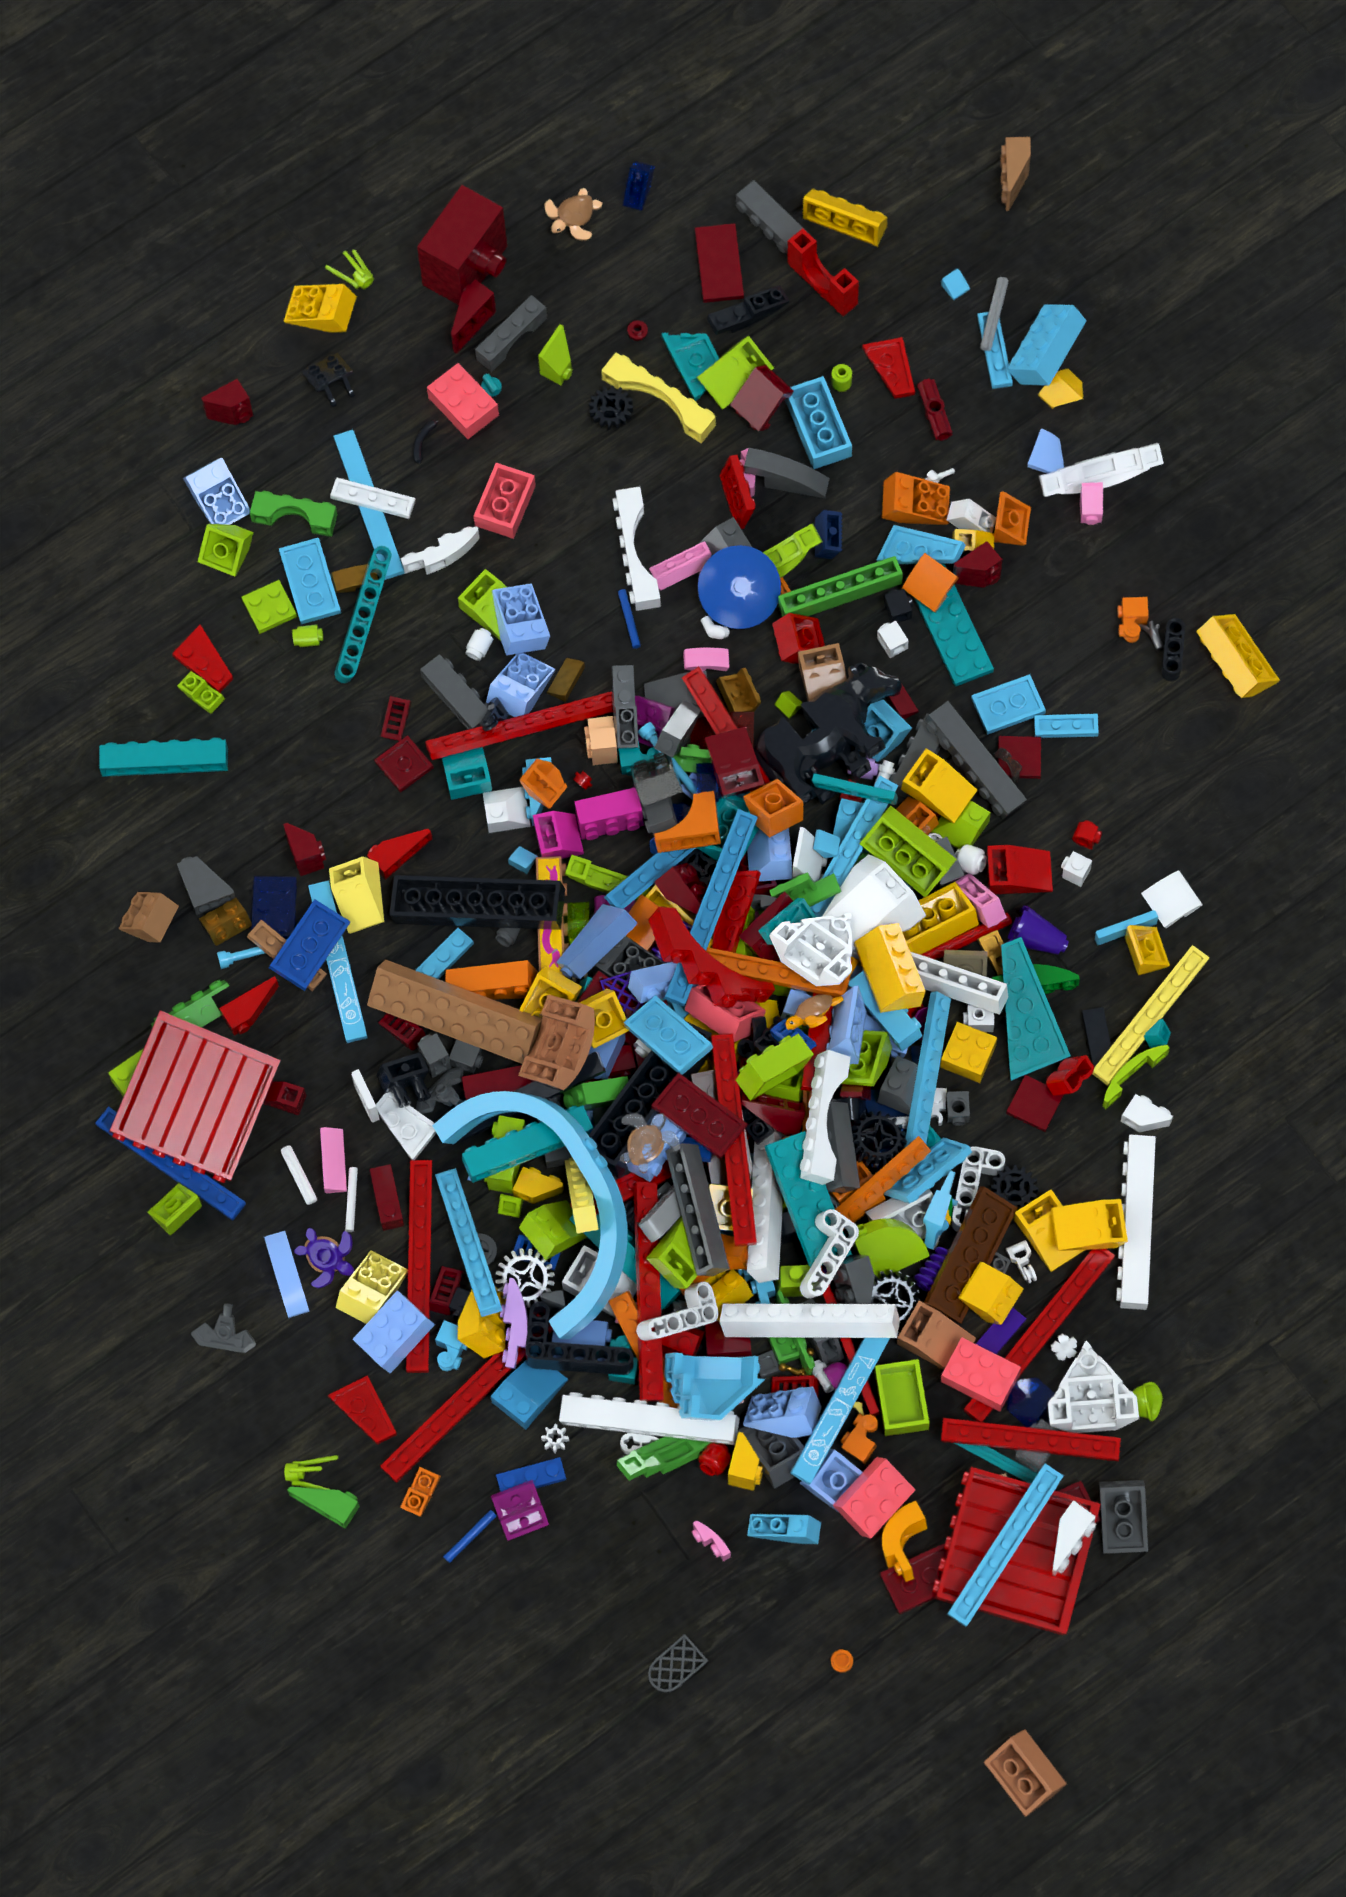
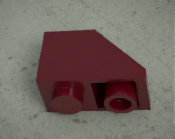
M284 1081L271 1082L263 1104L299 1115L306 1099L305 1089Z

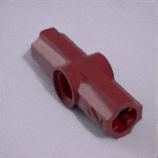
M925 379L918 383L917 387L926 411V418L930 422L935 440H947L953 433L944 409V402L940 397L935 380ZM938 408L939 411L934 412L930 409Z

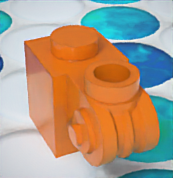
M1147 597L1122 598L1121 605L1117 607L1118 618H1122V624H1119V637H1124L1127 642L1134 643L1138 641L1141 629L1139 624L1147 625L1148 599Z
M859 1413L853 1422L856 1427L851 1433L847 1432L841 1440L843 1444L841 1448L865 1464L877 1447L876 1443L866 1437L867 1432H875L878 1428V1422L873 1415Z

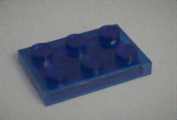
M254 877L252 929L263 920L284 939L289 938L295 929L296 877Z

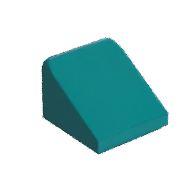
M1159 1019L1145 1033L1144 1038L1151 1049L1167 1045L1171 1032L1165 1021Z

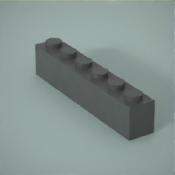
M949 701L928 715L925 719L927 729L937 736L941 747L949 751L954 763L959 767L961 766L965 771L966 778L976 785L981 797L988 800L992 805L993 812L997 816L1005 819L1027 800Z
M681 1143L666 1150V1155L696 1274L715 1276L730 1268L699 1146Z

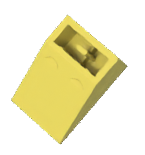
M360 857L329 868L331 890L341 915L350 921L347 927L348 933L351 934L383 923L384 914L378 862L366 857Z
M371 1250L340 1290L336 1308L367 1324L399 1289L408 1273V1269Z

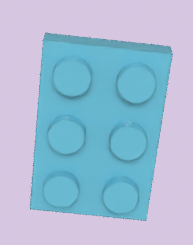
M1030 674L971 696L987 735L1032 719L1034 715L1046 713V709Z

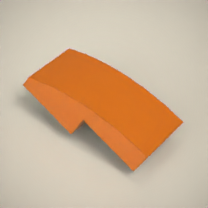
M419 1467L412 1486L409 1487L400 1508L421 1517L441 1476Z

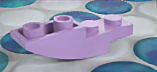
M509 1278V1283L504 1285L503 1296H507L506 1305L502 1304L500 1318H504L503 1322L505 1324L512 1325L511 1328L507 1327L506 1341H509L508 1350L504 1349L502 1362L506 1363V1368L516 1369L519 1348L526 1349L528 1316L522 1293L515 1279Z

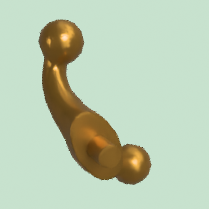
M812 1348L806 1350L808 1355H814ZM785 1363L779 1365V1370L782 1372L788 1370L796 1376H806L803 1366L799 1370Z

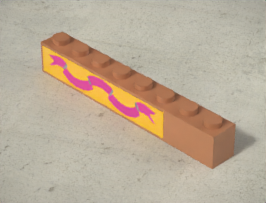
M536 857V880L561 881L565 888V896H567V883H563V876H566L567 866L566 863H562V857ZM564 903L561 930L538 929L539 972L544 966H547L565 976L560 971L562 968L556 962L569 947V943H565V936H569L568 923H564V916H568L567 903Z

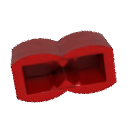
M1087 1055L1066 1058L1060 1063L1058 1071L1050 1074L1046 1085L1053 1096L1074 1093L1081 1087L1083 1080L1091 1076L1094 1066Z

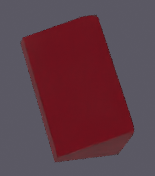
M903 685L900 694L886 697L890 706L903 719L919 712Z

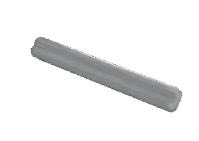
M998 277L981 342L982 350L990 351L992 349L1008 285L1007 278Z

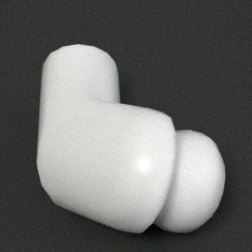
M709 616L701 619L702 625L709 637L723 639L729 636V629L726 626L714 625Z

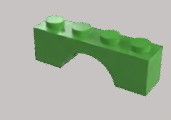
M255 491L250 510L252 522L271 526L284 515H299L307 520L312 533L332 537L338 515L336 506H333L331 503H317L307 498L302 500L295 499L290 495L279 496L269 491Z

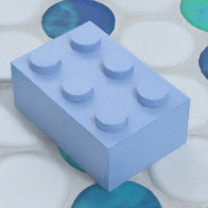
M396 1291L353 1340L383 1369L391 1373L435 1324L399 1291Z

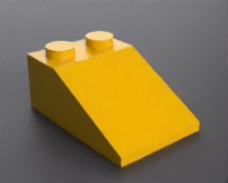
M544 966L537 974L519 1011H525L532 1016L535 1015L542 1018L541 1012L548 995L575 1002L582 986Z

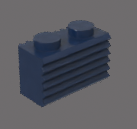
M823 510V512L815 517V528L823 542L815 546V557L833 559L843 550L841 548L843 546L841 544V523H843L841 521L843 519L841 512Z

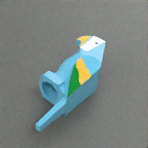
M953 1171L949 1172L941 1190H936L923 1218V1223L926 1226L924 1243L927 1248L935 1250L943 1231L948 1229L951 1223L952 1208L957 1206L958 1203L957 1200L952 1199V1195H949L956 1173Z

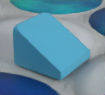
M959 269L954 270L942 279L941 286L953 300L970 290Z
M816 830L813 849L823 858L836 857L838 855L840 838L825 831Z
M519 846L509 857L508 863L527 874L538 856Z

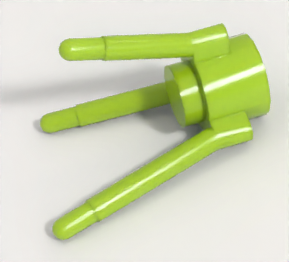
M352 250V253L361 268L346 251L343 252L356 269L353 274L354 280L328 265L325 266L327 270L349 282L356 289L359 287L366 289L374 280L373 274L367 269L356 250Z
M338 1456L286 1463L285 1480L292 1481V1486L328 1489L300 1481V1479H304L305 1472L322 1470L321 1466H304L337 1460Z

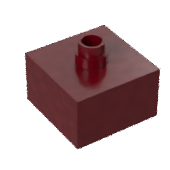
M461 185L417 246L423 286L459 305L462 291L467 284H471L475 279L482 283L487 275L497 277L502 272L506 263V258L502 256V253L507 248L503 207Z

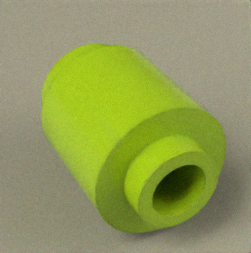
M839 364L833 368L831 382L834 389L844 392L851 387L852 370L849 366Z
M318 625L299 626L297 629L292 630L294 646L320 645V641H323L322 628L318 629Z

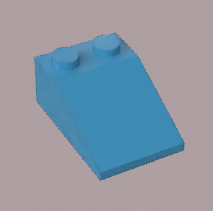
M533 1353L531 1356L538 1357L539 1355ZM525 1360L491 1395V1400L495 1406L526 1430L568 1379L557 1370L531 1368Z

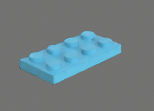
M319 538L279 548L300 623L305 624L340 614L341 610Z
M656 995L623 1022L625 1028L681 1075L713 1049L711 1042Z
M943 1137L930 1148L931 1152L923 1161L915 1165L908 1174L898 1180L884 1195L909 1204L916 1201L923 1192L932 1188L939 1179L948 1175L951 1169L965 1161L966 1157L972 1153L969 1145Z

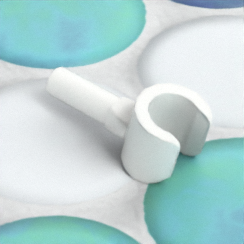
M952 468L937 474L934 470H931L927 473L925 480L939 483L943 477L951 475L955 471Z

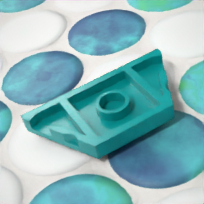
M663 333L662 339L693 400L697 401L706 391V388L697 377L715 363L719 357L707 334L697 333L691 335L689 333H681V335H668V333Z

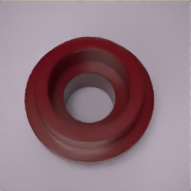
M642 321L631 322L627 329L629 337L636 341L644 339L648 333V327ZM641 328L640 331H635L634 329Z

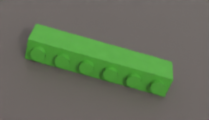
M896 556L779 595L778 607L782 617L788 613L810 616L902 584L903 573Z

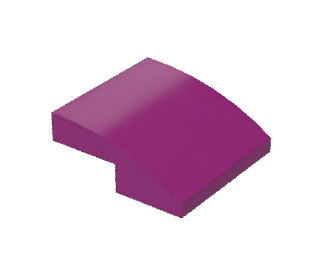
M639 695L635 696L638 731L645 724L651 722L656 728V736L659 738L663 728L672 717L675 708ZM638 734L639 743L654 747L650 741L642 739Z
M532 1480L491 1495L507 1541L549 1525Z

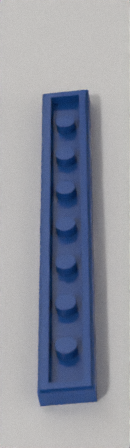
M108 1106L95 1123L96 1126L112 1136L113 1133H110L109 1130L117 1112ZM130 1140L119 1141L232 1221L246 1205L245 1201L208 1175H202L193 1171V1166L185 1164L183 1167L172 1162L174 1158L166 1155L165 1158L158 1157L152 1154V1149L147 1147L144 1150L132 1146L133 1142Z

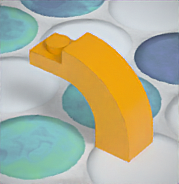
M916 1501L896 1511L888 1520L882 1535V1547L888 1568L894 1566L898 1576L902 1575L906 1582L914 1579L912 1567L903 1552V1547L910 1537L927 1529L926 1519Z

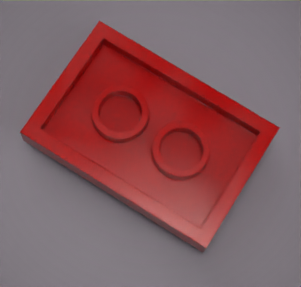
M731 455L719 477L732 518L734 517L740 528L744 529L755 510V501L750 496L749 482L745 480L742 462L739 461L738 455Z

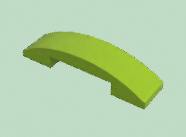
M571 855L565 875L569 878L605 893H609L628 877L591 864L592 861L575 855ZM650 887L647 890H645L642 893V895L646 896L650 890Z
M1168 1045L1157 1046L1138 1054L1128 1061L1117 1072L1108 1086L1103 1102L1104 1109L1106 1110L1121 1096L1123 1089L1120 1085L1146 1062L1152 1068L1168 1055L1170 1047Z

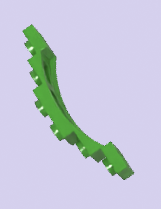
M663 1437L635 1449L629 1455L618 1459L616 1466L629 1481L642 1474L646 1478L659 1471L665 1474L698 1458L700 1451L704 1450L708 1444L714 1442Z

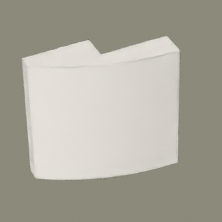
M1179 870L1141 893L1151 909L1156 910L1158 919L1164 928H1168L1183 916L1187 917L1203 905Z

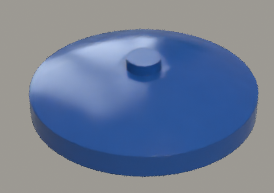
M743 545L726 547L713 554L702 567L697 585L698 597L704 611L716 623L731 629L754 627L765 621L775 610L778 604V596L781 594L780 576L771 559L758 549Z

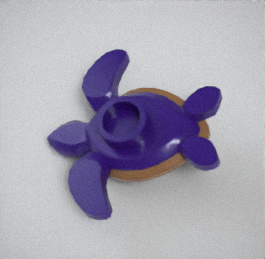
M307 1229L306 1237L308 1240L305 1246H298L294 1252L300 1256L306 1255L311 1267L322 1273L311 1285L318 1289L329 1285L334 1278V1273L337 1271L342 1275L351 1276L355 1270L349 1262L345 1261V1256L352 1249L351 1234L344 1231L339 1245L332 1238L317 1237L314 1229Z

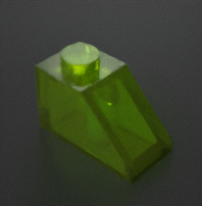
M589 902L568 903L569 944L574 941L590 920Z

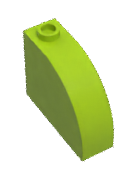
M883 1218L857 1225L859 1234L853 1244V1248L856 1254L869 1256L874 1275L878 1279H880V1271H884L887 1276L888 1270H893V1273L930 1256L923 1240L909 1225L900 1220Z

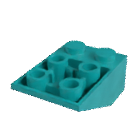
M483 747L442 758L451 800L492 791Z

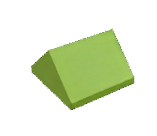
M178 1183L147 1213L171 1236L202 1205L195 1193Z

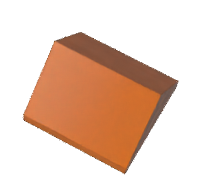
M1004 491L1000 492L994 542L1026 545L1031 507Z

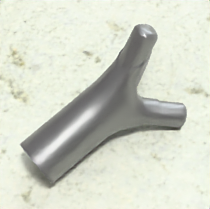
M1149 621L1150 628L1139 624L1140 628L1151 637L1156 650L1164 647L1158 633L1159 624H1156L1154 627L1153 621Z

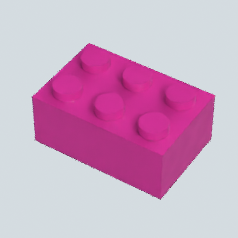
M637 787L574 801L576 819L582 840H594L601 835H615L619 831L627 829L633 831L643 826V813Z

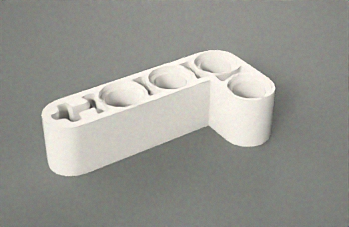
M970 1147L972 1153L962 1163L956 1195L958 1203L957 1206H954L952 1215V1227L956 1232L959 1231L962 1223H959L961 1211L965 1212L966 1216L977 1194L981 1173L997 1176L999 1170L1003 1172L1005 1157L1001 1152L980 1147ZM970 1156H977L979 1161L972 1163L968 1158ZM991 1160H998L1000 1165L994 1167L989 1162ZM972 1176L975 1178V1181L967 1183L964 1178ZM967 1196L971 1199V1202L967 1204L962 1203L960 1198Z
M834 1209L819 1213L815 1219L816 1227L829 1238L801 1282L800 1292L806 1298H814L825 1292L859 1234L858 1227ZM826 1216L831 1219V1225L826 1223ZM843 1228L848 1231V1238L843 1235ZM832 1246L837 1248V1256L832 1253ZM822 1264L827 1268L826 1274L821 1271Z
M707 1282L691 1284L684 1292L688 1308L640 1322L637 1326L638 1337L643 1341H649L716 1321L719 1314L711 1285Z

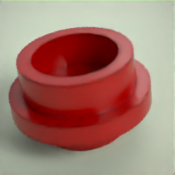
M582 771L581 774L575 773L576 776L573 780L585 790L589 786H593L590 783L592 778Z

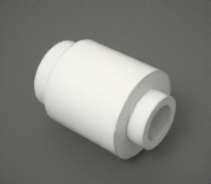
M483 628L475 630L466 646V655L477 661L485 657L493 641L491 633Z

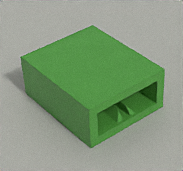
M628 1076L577 1085L563 1093L564 1105L567 1109L572 1106H584L585 1110L611 1106L628 1083Z

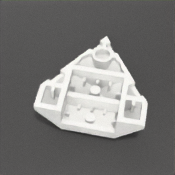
M851 913L843 914V917L833 918L831 915L802 919L799 923L786 921L782 922L770 933V939L780 961L815 986L839 985L852 972Z
M1086 1341L1078 1357L1075 1358L1061 1381L1054 1397L1048 1403L1050 1426L1072 1433L1118 1430L1139 1419L1137 1397L1132 1391L1130 1392L1118 1375L1101 1356H1098L1093 1351L1092 1346Z

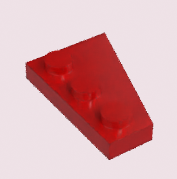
M902 337L862 345V349L895 399L915 395Z
M201 625L172 653L176 660L204 679L210 687L219 693L233 680L232 674Z
M368 1375L328 1395L376 1444L397 1435Z

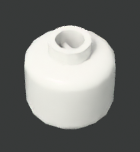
M966 844L955 852L963 872L976 875L985 869L987 857L981 848Z

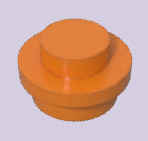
M838 1650L831 1657V1665L837 1672H847L853 1665V1657L846 1650Z

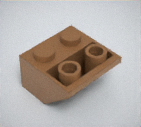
M137 892L131 900V906L122 918L119 929L147 942L160 943L179 906L162 893Z

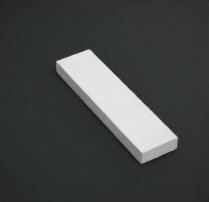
M337 477L330 494L331 499L407 519H410L415 504V498Z

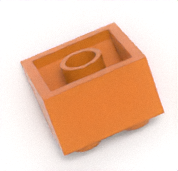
M779 779L744 795V801L750 814L758 817L755 823L756 826L769 838L803 821V800Z

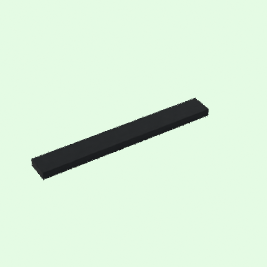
M595 1051L587 1056L582 1069L566 1089L561 1090L534 1081L513 1092L531 1094L549 1100L606 1071L599 1053ZM508 1112L499 1115L512 1118L521 1112ZM499 1115L481 1122L453 1145L493 1127L494 1122H498Z

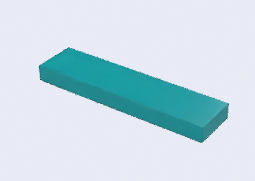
M813 774L812 782L817 788L892 805L897 804L898 796L894 791Z

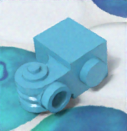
M444 1320L435 1341L437 1346L446 1349L447 1352H441L438 1355V1365L443 1371L458 1370L462 1362V1358L459 1356L463 1349L467 1350L468 1347L458 1340V1326Z

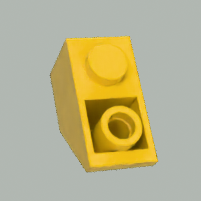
M955 529L953 531L952 539L962 541L966 545L962 553H970L986 541L994 549V533L966 529Z
M523 1167L512 1190L513 1196L535 1204L561 1194L564 1188L559 1178L553 1175H549V1177L542 1175L541 1171L533 1167H529V1169Z

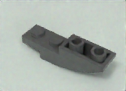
M633 665L612 666V706L617 749L638 748Z

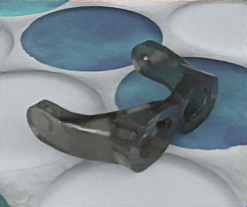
M999 748L998 751L991 755L993 758H1000L1007 762L1012 774V781L1016 785L1020 778L1022 766L1016 760L1011 759V754L1006 749Z

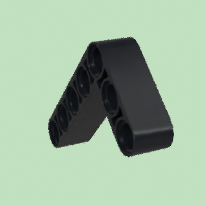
M536 1302L531 1306L525 1349L526 1362L531 1368L627 1375L633 1371L634 1357L632 1351L628 1348L548 1342L550 1328L549 1307L544 1302ZM537 1314H544L543 1317H536ZM536 1333L542 1334V1336L535 1337L533 1335ZM533 1353H539V1354H540V1356H538V1357H533V1356H531V1355H532ZM562 1355L561 1358H554L553 1356ZM578 1356L584 1357L582 1360H576L575 1358ZM605 1358L607 1360L600 1362L597 1359ZM622 1359L628 1360L627 1363H620L619 1361Z

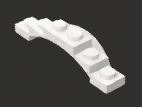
M1158 443L1141 448H1132L1118 453L1113 452L1077 462L1075 465L1040 475L1039 479L1045 497L1057 493L1076 494L1081 493L1082 483L1103 482V488H1106L1164 463Z

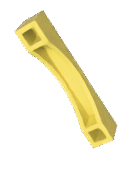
M615 353L601 370L602 380L611 386L614 385V388L617 390L621 387L622 390L642 391L664 401L677 414L684 432L700 443L705 440L716 426V417L712 411L698 406L695 400L681 395L678 389L667 386L661 378L653 377L644 367L636 366L625 355L621 356Z
M573 1157L569 1158V1160H564L576 1232L582 1233L599 1230L592 1190Z

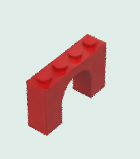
M802 228L788 240V264L842 316H845L858 305L859 281L845 268L833 277L820 262L817 256V241Z

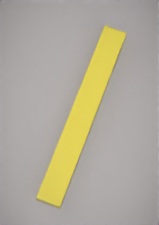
M1193 945L1190 947L1094 1067L1092 1074L1109 1086L1117 1072L1144 1042L1145 1033L1159 1019L1164 1017L1209 960L1207 955Z

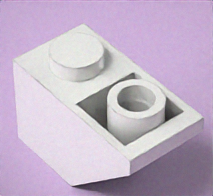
M971 499L951 502L947 521L958 529L992 533L996 517Z
M1135 1094L1122 1114L1121 1122L1138 1132H1144L1170 1126L1173 1116L1170 1115V1111L1166 1108L1157 1107L1152 1104L1149 1098Z

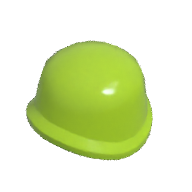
M1148 1382L1134 1389L1133 1393L1137 1397L1139 1417L1154 1421L1162 1406V1393L1155 1383Z

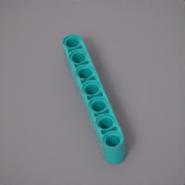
M386 546L375 548L368 562L335 670V678L341 683H348L352 680L360 662L392 556L390 549ZM376 554H382L385 557V561L378 560ZM370 573L378 574L380 579H372ZM364 592L372 593L374 599L366 598ZM365 611L368 618L360 617L358 612ZM353 630H359L362 633V637H356L353 634ZM347 649H353L356 652V656H350L347 653ZM341 668H347L350 671V675H344L341 672Z

